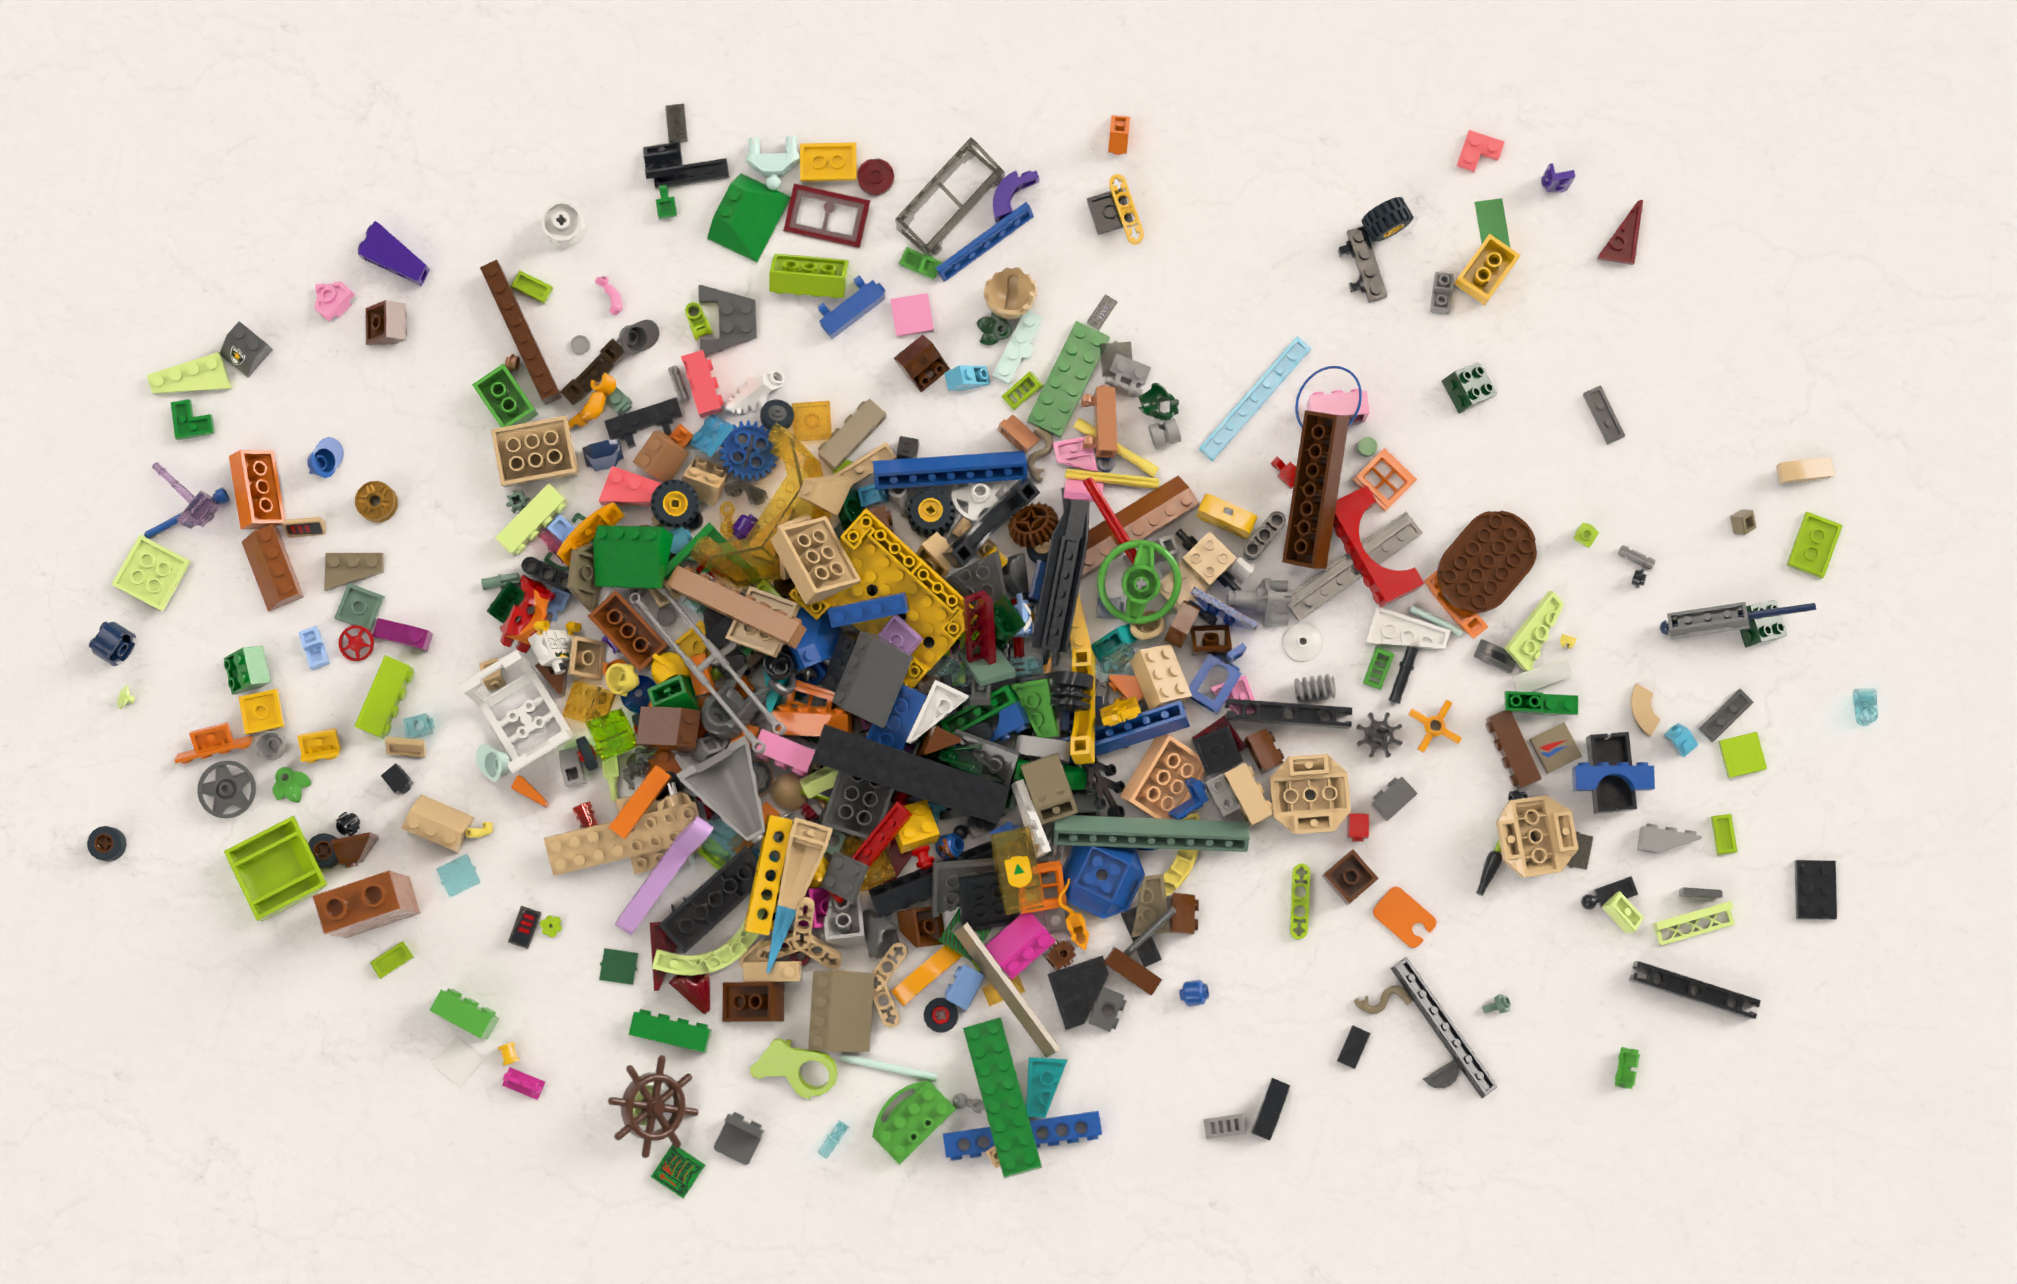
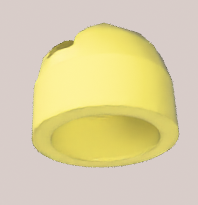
M1562 634L1560 644L1564 648L1567 643V649H1571L1574 647L1577 638Z

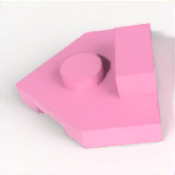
M341 281L326 285L316 284L315 309L330 322L335 316L340 318L352 305L349 301L355 294Z

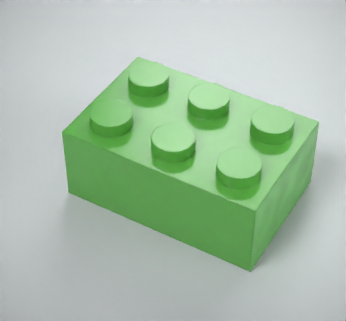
M504 363L472 384L500 427L523 424L538 415Z
M454 989L440 990L429 1011L480 1039H488L499 1020L495 1016L496 1012L487 1007H478L479 1003L471 998L465 997L463 999L461 997L462 993Z

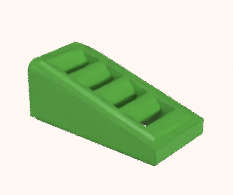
M1375 646L1363 684L1381 690L1394 657L1393 652ZM1378 654L1388 657L1387 660L1377 657ZM1375 661L1385 664L1384 668L1375 665ZM1372 669L1382 671V675L1372 672ZM1373 676L1375 678L1380 679V681L1376 682L1370 680L1369 677Z

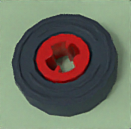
M935 998L930 1001L923 1013L927 1027L938 1033L947 1032L957 1024L958 1009L955 1004L945 998ZM944 1010L946 1012L944 1014H947L946 1018L940 1021L937 1020L936 1012Z

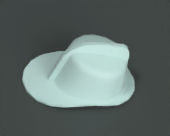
M482 744L478 747L476 752L477 766L492 782H497L499 778L505 777L511 772L507 766L510 760L506 753L496 751L488 744Z

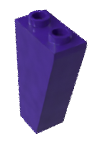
M374 221L367 228V236L364 242L362 241L359 244L357 254L365 261L422 286L430 271L428 266L382 225Z

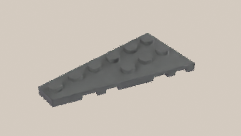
M999 549L952 574L970 594L984 590L992 598L993 604L1001 596H1007ZM905 613L897 614L903 620L906 619Z
M1047 854L1037 859H1033L1032 855H1028L1030 865L1049 862ZM1012 857L934 862L932 917L935 918L940 913L948 910L949 912L954 911L956 907L960 906L958 877L1006 870L1005 860H1009ZM1048 873L1041 874V877L1047 876ZM1032 875L1031 881L1036 880L1037 875Z

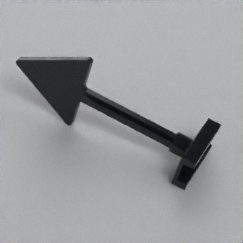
M1053 672L992 683L991 690L1002 688L1005 685L1052 677ZM951 674L940 676L943 684L964 694H971V686L953 687ZM955 708L949 714L958 713L957 708Z

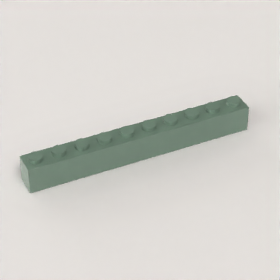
M1070 815L1053 821L1052 829L1053 845L1247 852L1250 839L1248 822Z

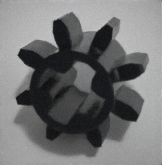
M345 811L336 820V829L342 835L348 833L349 836H353L360 829V819L354 813L348 815Z

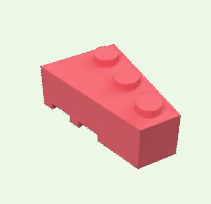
M703 350L681 356L700 418L723 412L721 406L724 405L721 394L717 395L716 391L719 385L716 377L712 378L711 371L714 370L711 359L707 360Z
M612 466L599 498V503L602 506L612 502L619 506H651L652 494L656 487L662 483Z

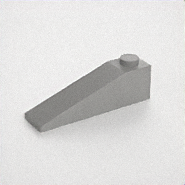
M860 891L855 902L844 899L841 903H837L831 897L824 919L826 942L845 947L866 945Z

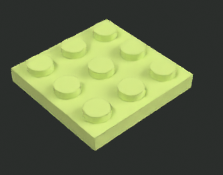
M139 535L111 585L164 611L191 561Z

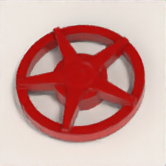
M360 625L347 627L339 637L338 645L340 652L351 661H362L368 658L374 649L373 635L367 628ZM354 628L361 629L356 636H351L348 633L349 630ZM363 632H366L369 636L370 644L365 643L362 638ZM345 635L349 641L348 645L343 648L342 642ZM364 647H370L368 653L360 658V650ZM351 649L355 651L356 658L349 656L345 650Z

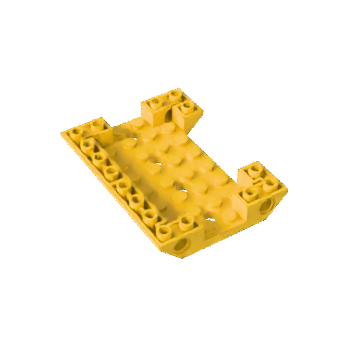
M866 508L840 536L841 539L839 540L858 573L861 582L822 601L805 605L796 587L789 595L811 616L818 620L832 606L906 592L910 611L905 613L906 619L904 621L924 640L926 637L934 639V646L932 648H927L923 640L911 655L913 659L902 684L913 689L918 684V681L925 677L965 633L963 597ZM870 585H875L878 589L875 596H871L867 592ZM975 614V616L972 618L971 624H972V623L976 620V618L978 617L976 614ZM894 615L858 622L852 625L859 631L878 635Z

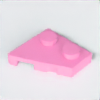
M1084 437L1053 443L1057 463L1098 472L1093 448L1083 449Z

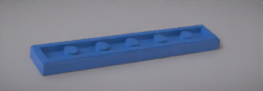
M1025 202L937 266L936 270L940 278L946 282L1032 219L1034 215L1030 205Z

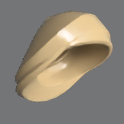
M1153 610L1144 611L1143 614H1142V616H1147V615L1153 614V613H1155L1156 611H1153ZM1161 617L1150 623H1131L1130 632L1137 639H1151L1163 632L1166 627L1165 621Z
M791 773L783 774L774 781L771 787V795L774 801L790 811L801 809L800 806L808 800L807 796L800 794L802 786L799 779L801 778Z

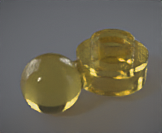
M850 836L846 838L843 844L844 851L841 853L853 856L863 842L858 836Z

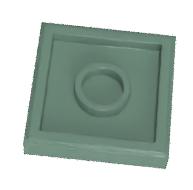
M348 583L334 619L353 626H363L371 632L385 596Z

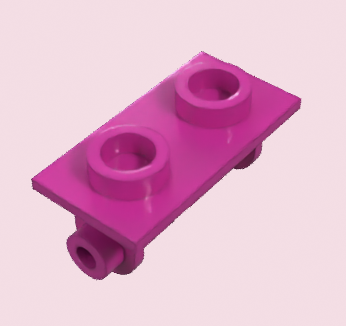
M509 1067L508 1072L503 1076L504 1081L502 1086L538 1100L545 1081Z

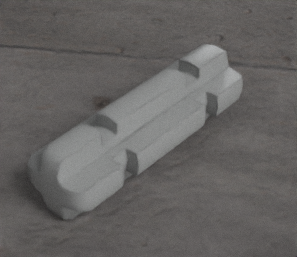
M678 366L669 367L668 371L672 377L671 379L680 402L689 400V395L685 391L686 387Z
M1622 545L1618 551V555L1624 558L1627 557V559L1639 565L1643 564L1648 569H1652L1656 561L1651 557L1647 558L1645 554L1634 549L1630 550L1625 545Z

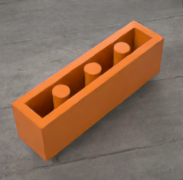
M782 704L772 711L774 717L786 726V732L783 735L820 737L824 724L853 733L852 713L841 707L827 709L825 706L808 708L806 705L790 707V705ZM779 726L777 728V731H780L782 729V726Z

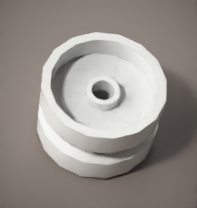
M556 201L548 205L543 211L541 217L542 229L554 245L563 248L573 247L585 236V220L577 206L571 202Z

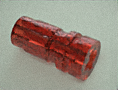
M590 801L572 808L574 814H577L576 819L581 824L579 826L580 829L598 824L593 815L595 812L591 810L592 804Z

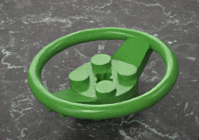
M1148 540L1128 541L1115 547L1103 560L1097 577L1098 593L1103 605L1116 618L1132 624L1150 623L1163 617L1175 605L1181 590V572L1175 558L1163 546ZM1138 548L1133 565L1127 567L1121 578V588L1127 596L1126 612L1123 613L1111 603L1107 596L1105 575L1110 563L1116 556L1128 549ZM1154 551H1156L1167 560L1172 569L1174 577L1173 591L1167 603L1160 610L1153 614L1142 616L1148 601L1157 596L1161 588V580L1154 570ZM1143 579L1146 584L1138 588L1136 582Z

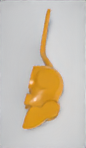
M1068 879L1067 885L1058 896V903L1061 908L1069 913L1065 921L1072 941L1082 950H1086L1089 932L1082 914L1074 912L1070 907L1062 903L1061 898L1070 884V879Z

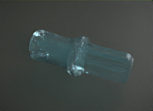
M839 1120L830 1135L827 1134L828 1137L818 1153L822 1157L828 1158L835 1146L840 1144L839 1141L849 1126Z

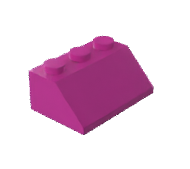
M1025 913L1016 917L984 946L1004 972L1013 979L1055 943L1056 940L1032 913Z

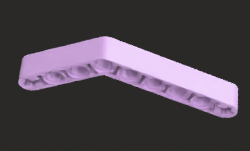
M698 816L689 823L670 845L614 925L632 935L688 856L707 839L714 827Z

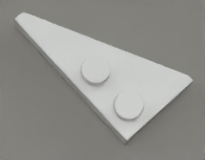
M935 680L906 742L910 744L967 700L969 695Z

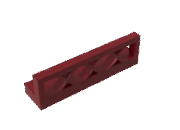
M983 590L963 597L966 654L969 663L984 658L991 665L996 663L994 609L992 598ZM977 600L974 608H970L969 602ZM976 614L978 616V619L973 625L971 624V620ZM976 630L979 631V635L973 640L972 635ZM979 646L980 652L973 655L972 652Z

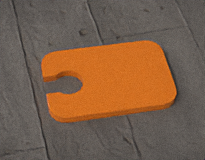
M1395 886L1389 889L1373 909L1374 917L1411 948L1418 947L1424 941L1420 936H1416L1413 933L1412 927L1415 923L1423 924L1429 933L1436 926L1434 916L1400 887Z

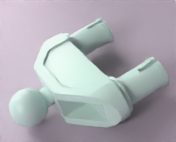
M790 136L785 137L786 152L775 154H760V138L754 137V141L753 137L748 138L749 153L746 156V162L762 176L768 177L766 186L770 190H777L781 185L778 177H784L800 161V155L797 152L796 136H792V143Z

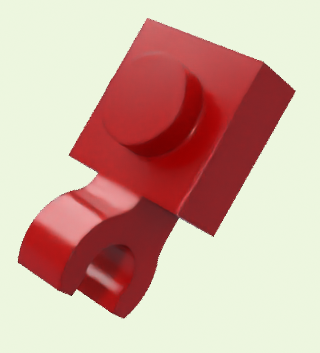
M1276 457L1271 465L1280 472L1277 477L1292 489L1296 466L1291 462L1286 466L1279 457Z

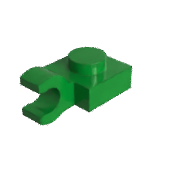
M667 185L659 186L661 199H656L658 218L678 217L675 198L669 197Z

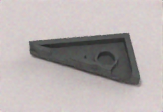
M956 729L954 735L961 738L962 742L960 743L962 745L982 746L981 749L972 750L973 755L983 765H986L993 774L996 773L1004 781L1003 784L1009 787L1020 752Z

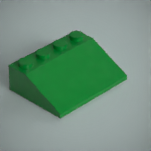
M597 525L593 543L595 586L662 589L674 535L663 527Z

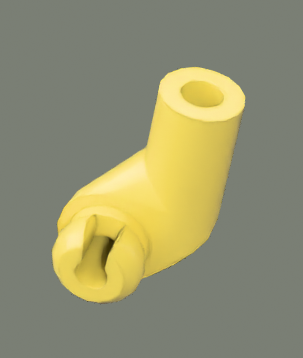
M483 822V828H467L465 835L469 838H480L489 835L494 830L492 829L493 823Z

